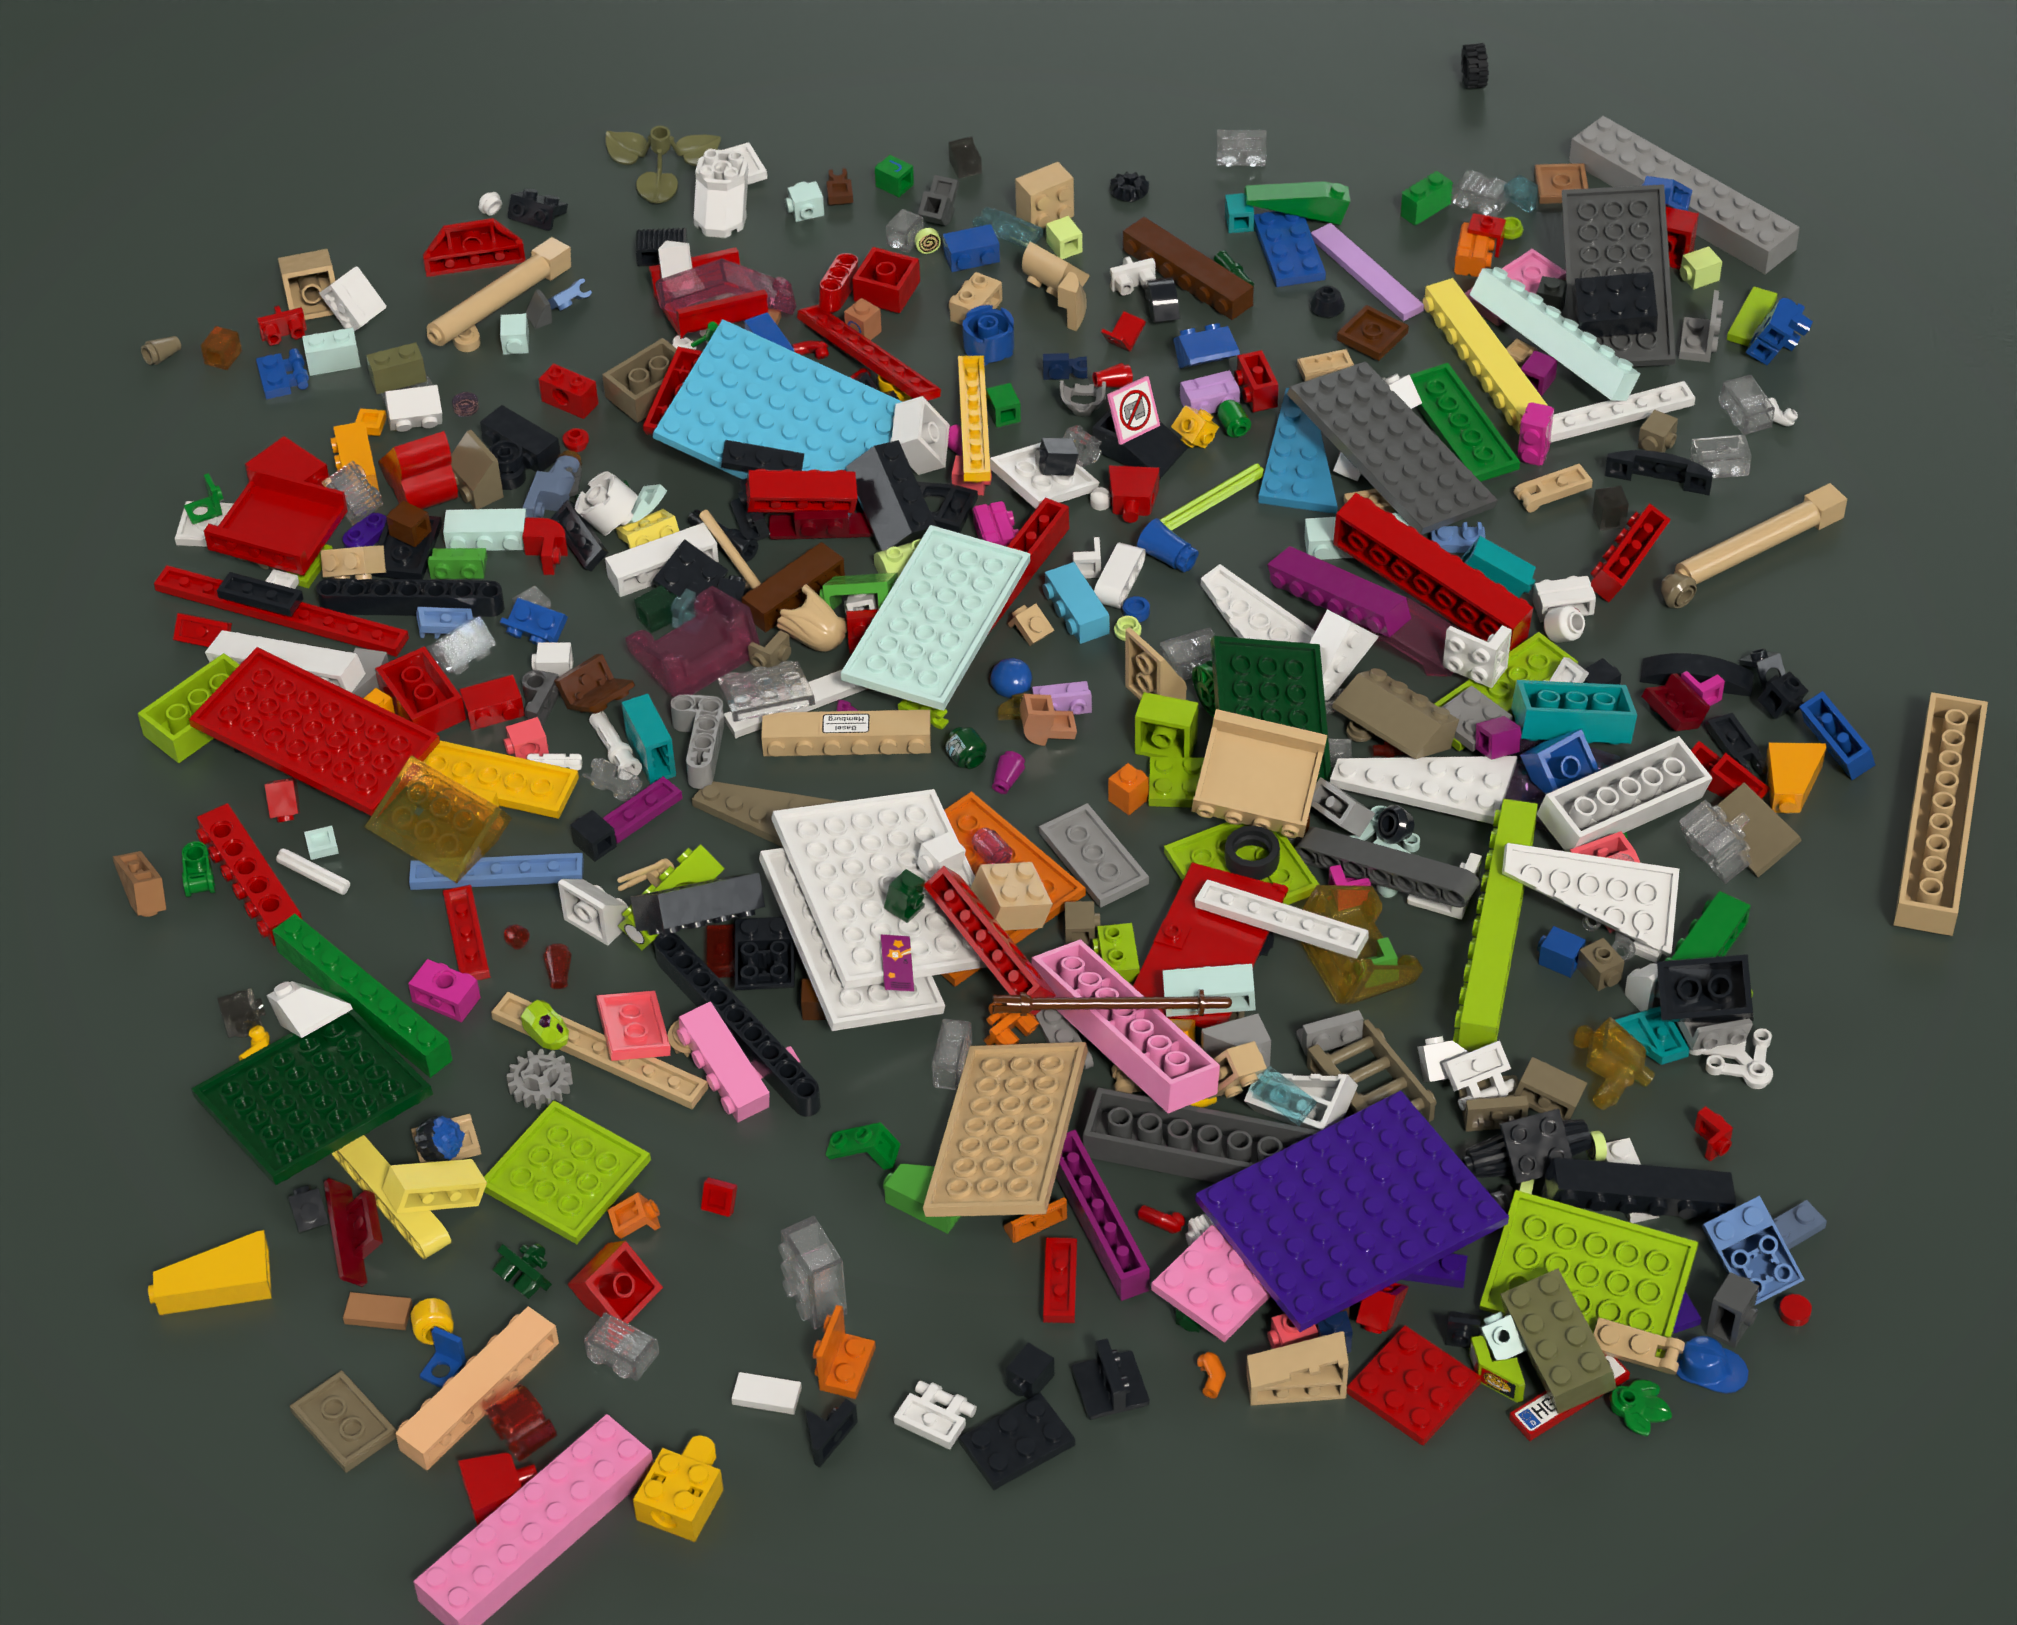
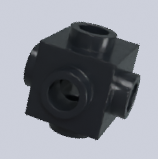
M1789 671L1781 677L1778 675L1773 676L1765 684L1766 689L1757 700L1775 719H1778L1788 712L1791 714L1797 712L1800 709L1799 706L1804 704L1802 699L1809 690Z

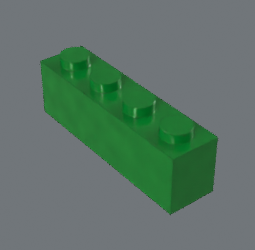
M1719 891L1713 900H1707L1700 919L1695 918L1693 920L1688 936L1686 938L1682 937L1678 941L1675 954L1672 958L1667 957L1665 961L1725 956L1748 924L1751 905Z

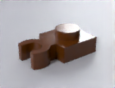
M843 168L841 175H834L833 169L829 170V181H826L829 205L853 203L851 179L847 178V170Z

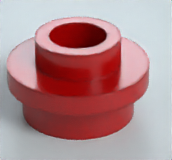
M574 428L568 430L563 435V443L571 452L583 451L589 442V435L583 429Z

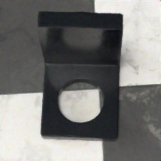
M1766 648L1750 652L1749 656L1739 659L1740 665L1756 667L1763 691L1766 689L1765 684L1768 682L1766 673L1770 668H1776L1779 677L1786 674L1781 654L1767 651Z
M1451 1311L1448 1318L1446 1345L1470 1348L1471 1337L1479 1336L1481 1316Z

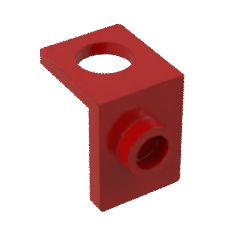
M1473 213L1467 233L1496 238L1495 257L1499 258L1504 243L1506 219Z
M1123 311L1113 331L1110 332L1102 328L1101 333L1109 343L1130 352L1146 322Z

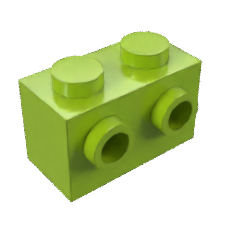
M1132 923L1097 926V938L1092 939L1093 951L1133 986L1140 968Z

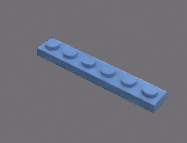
M583 853L415 860L410 863L409 885L411 890L457 888L466 885L487 887L558 883L561 879H583L584 859Z

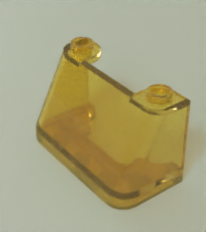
M1317 885L1302 910L1368 930L1369 938L1357 959L1300 941L1338 1004L1351 1005L1413 984L1419 978L1424 969L1413 955H1403L1398 960V965H1374L1371 959H1365L1377 956V940L1383 938L1375 925L1382 911V902L1373 886Z

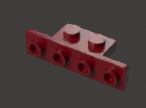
M848 510L794 511V514L770 516L769 536L772 540L874 537L864 513H851L849 517Z
M328 1178L324 1181V1188L339 1278L363 1287L367 1284L364 1259L383 1243L375 1194L364 1190L353 1200L351 1186Z

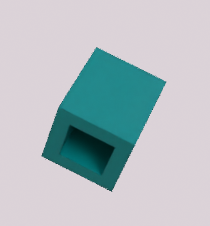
M1245 193L1225 195V217L1229 233L1254 231L1253 206L1246 205Z

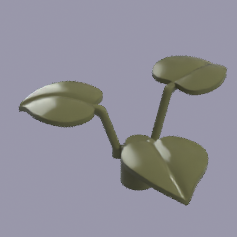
M662 125L651 129L648 141L642 135L634 132L606 131L607 151L617 163L624 165L634 164L638 157H645L650 146L657 154V173L646 172L637 179L636 183L637 192L651 203L667 202L676 194L678 189L675 175L671 173L662 174V155L666 154L670 149V144L678 156L684 157V161L687 164L697 166L698 160L704 156V152L709 149L718 150L721 142L720 136L689 135L679 139L677 144H675L674 137L670 136V130Z

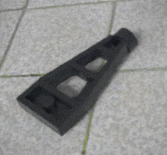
M917 482L924 498L927 496L945 498L938 512L930 511L936 526L960 533L978 499V491L954 484Z

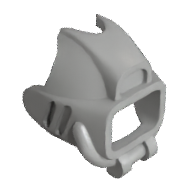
M1060 380L1061 398L1076 416H1090L1106 399V382L1102 381V387L1096 389L1094 384L1080 385L1076 383L1074 388H1069L1064 384V380ZM1074 395L1096 396V401L1090 404H1078L1072 402L1071 397Z

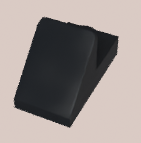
M845 1399L838 1408L832 1409L827 1417V1421L808 1410L806 1411L815 1465L821 1467L858 1423L857 1407L853 1402Z

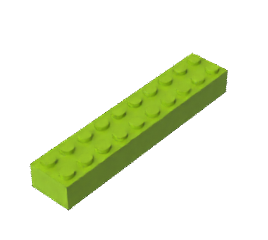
M1503 799L1501 810H1495L1493 826L1498 827V829L1494 828L1491 831L1489 848L1494 850H1489V853L1487 852L1485 870L1490 871H1485L1482 878L1481 892L1485 893H1481V897L1479 896L1476 914H1481V916L1477 915L1476 919H1474L1472 936L1475 937L1470 941L1468 959L1472 960H1468V964L1465 966L1464 985L1461 987L1460 1006L1456 1012L1453 1041L1468 1052L1497 1042L1525 890L1524 884L1502 874L1504 849L1507 843L1533 847L1538 807L1536 803Z

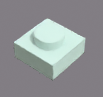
M332 826L304 832L311 860L339 854Z

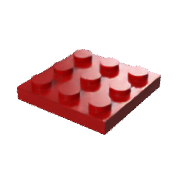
M1404 1325L1347 1386L1346 1394L1424 1446L1481 1384L1482 1376Z

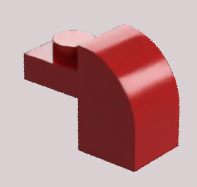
M548 518L525 519L523 531L525 555L541 556L544 575H554L556 564L561 563V556H568L564 528L555 520Z

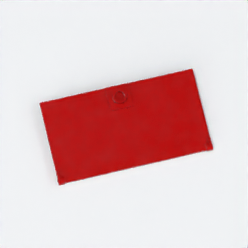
M1192 862L1168 914L1160 926L1133 987L1144 997H1165L1163 970L1235 964H1252V968L1254 967L1270 931L1196 908L1195 899L1207 880L1283 903L1289 891L1288 887ZM1158 1009L1166 1016V1009ZM1233 1012L1167 1018L1195 1020V1026L1208 1028L1229 1022Z

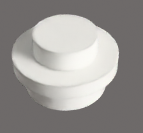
M497 192L486 193L479 201V210L489 216L498 212L502 206L500 195Z

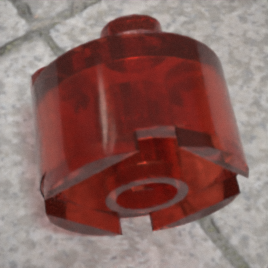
M519 1384L484 1410L492 1422L491 1428L501 1441L506 1439L510 1445L508 1448L518 1462L526 1459L557 1436L550 1419L546 1420L542 1413L543 1408L524 1385Z

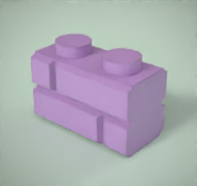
M1229 370L1181 382L1180 400L1183 407L1186 405L1197 410L1203 409L1212 414L1218 412L1219 405L1226 400H1234L1240 404V390Z

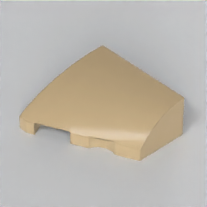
M1069 271L1058 286V306L1067 309V328L1077 331L1086 313L1087 300L1076 274Z

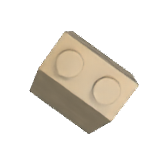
M328 249L278 258L289 310L302 307L305 320L335 315L319 294L335 282Z

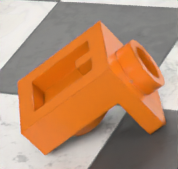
M639 1192L608 1209L614 1233L620 1239L646 1224L653 1230L660 1228L657 1217L660 1215V1211L656 1203L652 1199L647 1200Z

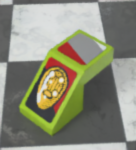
M1484 1335L1471 1337L1469 1356L1474 1372L1482 1376L1481 1383L1515 1402H1523L1525 1382L1517 1357L1492 1361Z

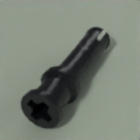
M695 509L694 512L690 513L688 517L690 525L695 526L704 523L699 517L701 511ZM717 522L744 561L748 562L753 559L758 551V542L753 538L747 539L738 529H729Z

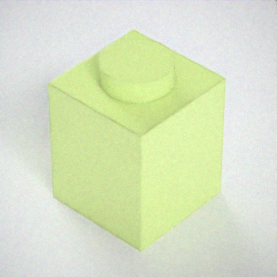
M1066 216L1046 223V243L1057 257L1065 259L1082 253V232L1071 218Z
M1709 246L1683 255L1680 275L1693 290L1720 280L1722 260Z

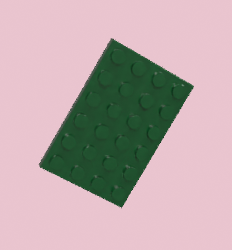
M1225 636L1212 637L1210 643L1216 709L1328 735L1320 644ZM1328 736L1317 781L1321 777L1330 782L1332 775Z

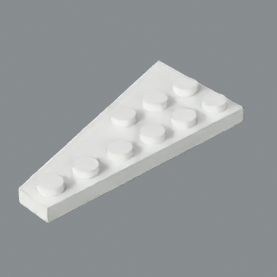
M1220 564L1201 577L1202 588L1238 638L1310 643L1316 632Z
M1486 756L1422 757L1419 759L1412 757L1338 758L1330 778V783L1340 789L1493 824L1495 810H1501L1503 799H1505L1517 764V756H1503L1493 760Z
M1512 843L1505 845L1502 874L1666 956L1672 954L1679 880L1678 868Z

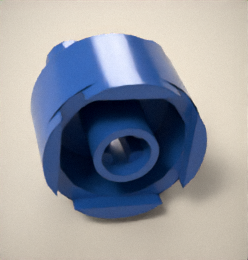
M981 305L969 310L962 323L965 353L968 356H984V365L1011 357L1014 349V320L1011 313L1002 307L1001 311L993 309V305Z

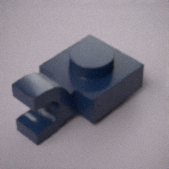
M1069 353L1043 354L1044 380L1069 379V373H1072L1077 378H1087V357L1069 359Z

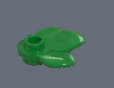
M1636 1380L1629 1387H1617L1610 1395L1612 1411L1616 1415L1624 1417L1626 1426L1642 1436L1647 1437L1649 1435L1650 1423L1665 1422L1672 1418L1668 1404L1662 1398L1657 1397L1660 1387L1654 1382Z

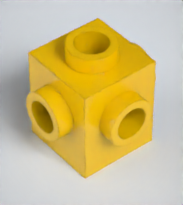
M1186 405L1171 426L1182 435L1181 440L1192 448L1195 445L1206 448L1214 439L1215 433L1219 428L1212 421L1213 416L1203 409L1197 410Z

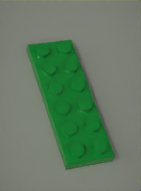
M1449 363L1410 374L1411 380L1422 401L1417 408L1440 440L1480 482L1520 469V461Z

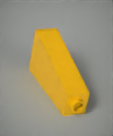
M264 1230L254 1232L154 1271L153 1285H148L150 1303H156L159 1315L272 1299L269 1246Z

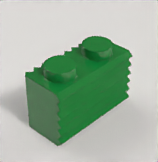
M1434 171L1429 176L1427 175V178H1423V180L1416 182L1411 187L1409 186V189L1402 191L1401 217L1415 226L1452 203L1451 192H1453V182L1440 172Z

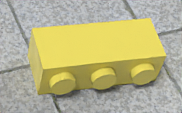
M473 1159L391 1165L382 1190L396 1213L479 1206L487 1182Z

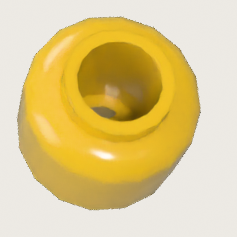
M437 1298L422 1300L411 1311L413 1333L421 1343L434 1345L431 1332L434 1327L452 1334L454 1329L452 1313L448 1304L443 1300Z

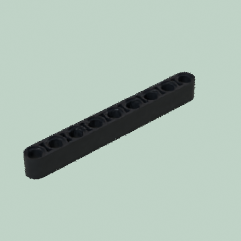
M659 934L654 941L658 966L697 1008L711 1001L751 1065L797 1114L809 1117L819 1112L821 1104L817 1081L677 934Z

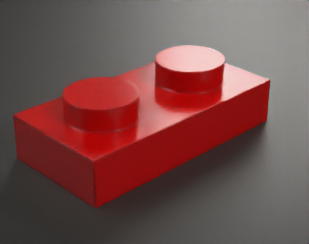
M177 613L173 640L209 647L222 630L231 632L232 623Z

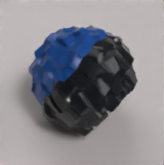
M432 1116L425 1122H422L416 1129L414 1140L418 1145L416 1147L417 1151L420 1152L424 1160L430 1162L450 1161L459 1154L460 1148L463 1146L462 1141L464 1140L465 1133L460 1130L459 1124L452 1119L444 1116Z

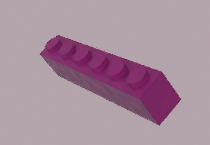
M1291 546L1287 547L1267 564L1270 580L1275 587L1286 590L1296 597L1308 600L1316 606L1328 609L1337 615L1351 620L1353 623L1363 625L1375 633L1391 637L1412 619L1406 597Z
M1076 1130L1067 1132L1056 1173L1060 1186L1120 1300L1123 1301L1150 1291V1269Z

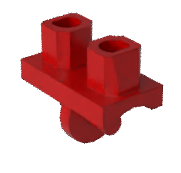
M278 305L274 306L275 314L257 318L262 341H267L270 346L279 344L282 341V336L291 334V337L294 339L302 338L307 330L302 307L281 312Z

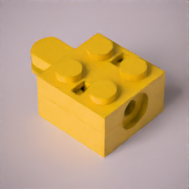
M706 1436L692 1437L681 1455L664 1448L661 1449L633 1499L637 1521L690 1541H696L723 1492L721 1469L712 1466L716 1459L715 1444L710 1438Z

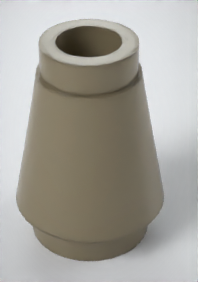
M176 336L146 341L145 345L141 347V353L147 364L158 365L178 350H181V343Z

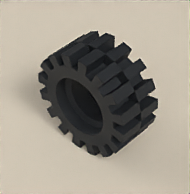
M1483 43L1463 45L1461 70L1464 86H1466V89L1486 87L1489 66L1485 45Z

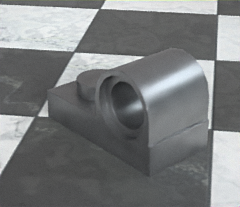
M533 670L527 672L522 678L524 697L527 703L525 716L528 717V720L538 717L543 727L560 696V692L554 682L559 676L556 673Z

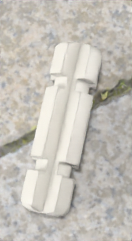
M530 753L527 756V760L573 770H581L582 768L581 754L566 756V754L543 753V756H540L539 753Z

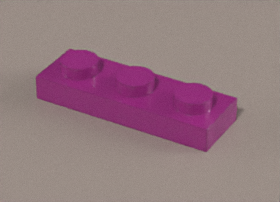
M663 776L603 817L614 828L616 843L618 844L683 799L682 791Z

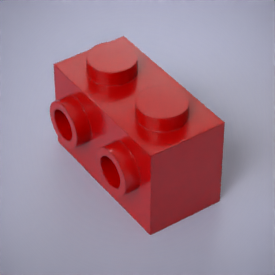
M1263 351L1237 355V370L1234 371V380L1242 388L1244 402L1249 403L1253 412L1278 407L1279 384Z

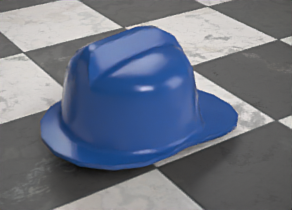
M1698 1336L1690 1341H1686L1683 1353L1679 1354L1677 1363H1679L1677 1375L1682 1380L1715 1392L1725 1394L1736 1392L1743 1388L1748 1380V1368L1743 1359L1738 1354L1723 1348L1716 1339L1709 1336Z

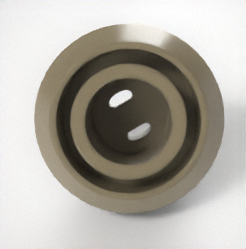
M1680 573L1669 574L1663 579L1661 584V593L1669 608L1684 607L1693 599L1697 590L1696 581Z

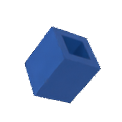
M1553 926L1547 936L1543 935L1538 943L1537 951L1540 952L1539 965L1571 978L1577 968L1579 950L1585 947L1586 939Z

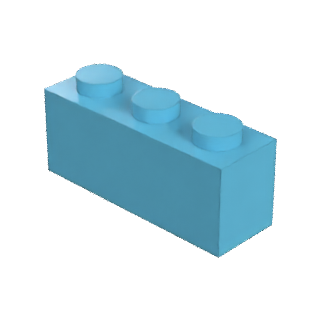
M1075 562L1045 572V584L1042 585L1044 595L1053 602L1058 617H1063L1070 635H1074L1078 642L1082 644L1109 634V613Z

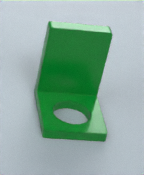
M209 473L204 474L209 497L184 505V509L192 524L223 515L220 501L224 500L219 485H214ZM198 507L208 508L205 514L196 515L193 513Z

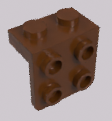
M603 654L594 655L554 680L567 709L592 712L593 714L605 710L608 707L607 704L612 700L626 697L629 694V690L635 686L633 680L614 678Z

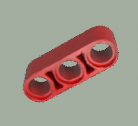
M843 253L835 258L820 282L819 307L821 310L836 312L842 308L853 290L852 278L858 270L857 256Z

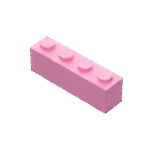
M711 1001L679 1016L677 1035L684 1046L688 1045L691 1049L695 1065L699 1069H704L707 1074L706 1080L713 1092L718 1091L722 1097L721 1103L725 1112L728 1115L732 1114L736 1121L740 1122L768 1108L770 1092Z

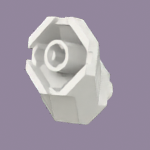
M709 149L704 152L703 157L699 158L695 170L694 226L700 227L705 236L727 238L731 236V231L737 229V232L743 230L747 217L748 162L743 158V154L740 151Z

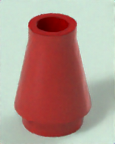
M1119 363L1099 372H1094L1093 384L1096 388L1102 387V381L1106 382V387L1122 388L1133 382L1131 367Z

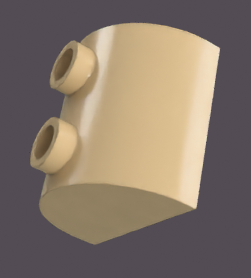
M1029 242L1024 252L1022 269L1029 276L1027 281L1039 288L1042 284L1048 286L1046 292L1057 298L1058 286L1069 271L1076 274L1082 287L1090 276L1032 242Z

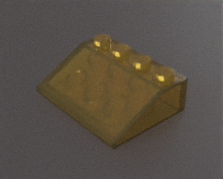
M411 755L365 825V828L455 883H458L497 843L512 818L501 808Z

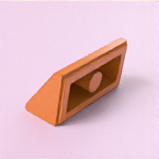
M1063 1197L1050 1203L1046 1214H1027L1005 1224L1004 1230L1011 1241L1016 1243L1066 1220L1067 1200Z

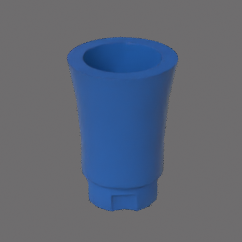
M1158 518L1153 519L1147 524L1137 542V547L1145 549L1146 554L1159 559L1174 569H1179L1183 573L1189 571L1194 566L1199 555L1197 549L1191 547L1190 543L1171 531Z

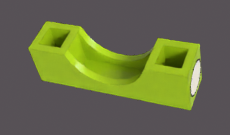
M701 844L693 851L688 847L676 859L680 864L675 869L670 865L658 877L662 882L657 887L651 884L642 894L712 880L725 868ZM632 904L622 913L625 919L618 927L641 950L645 949L659 935H648V930L636 931Z

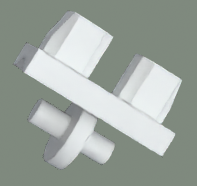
M1129 256L1124 257L1123 265L1110 268V288L1112 292L1119 291L1123 296L1131 294L1135 286L1142 285L1144 289H1148L1147 280L1156 279L1154 259L1150 258L1133 263Z

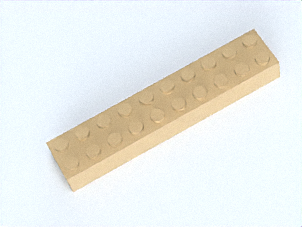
M1931 692L1925 718L1894 926L1953 936L1959 910L1988 705L1986 701Z

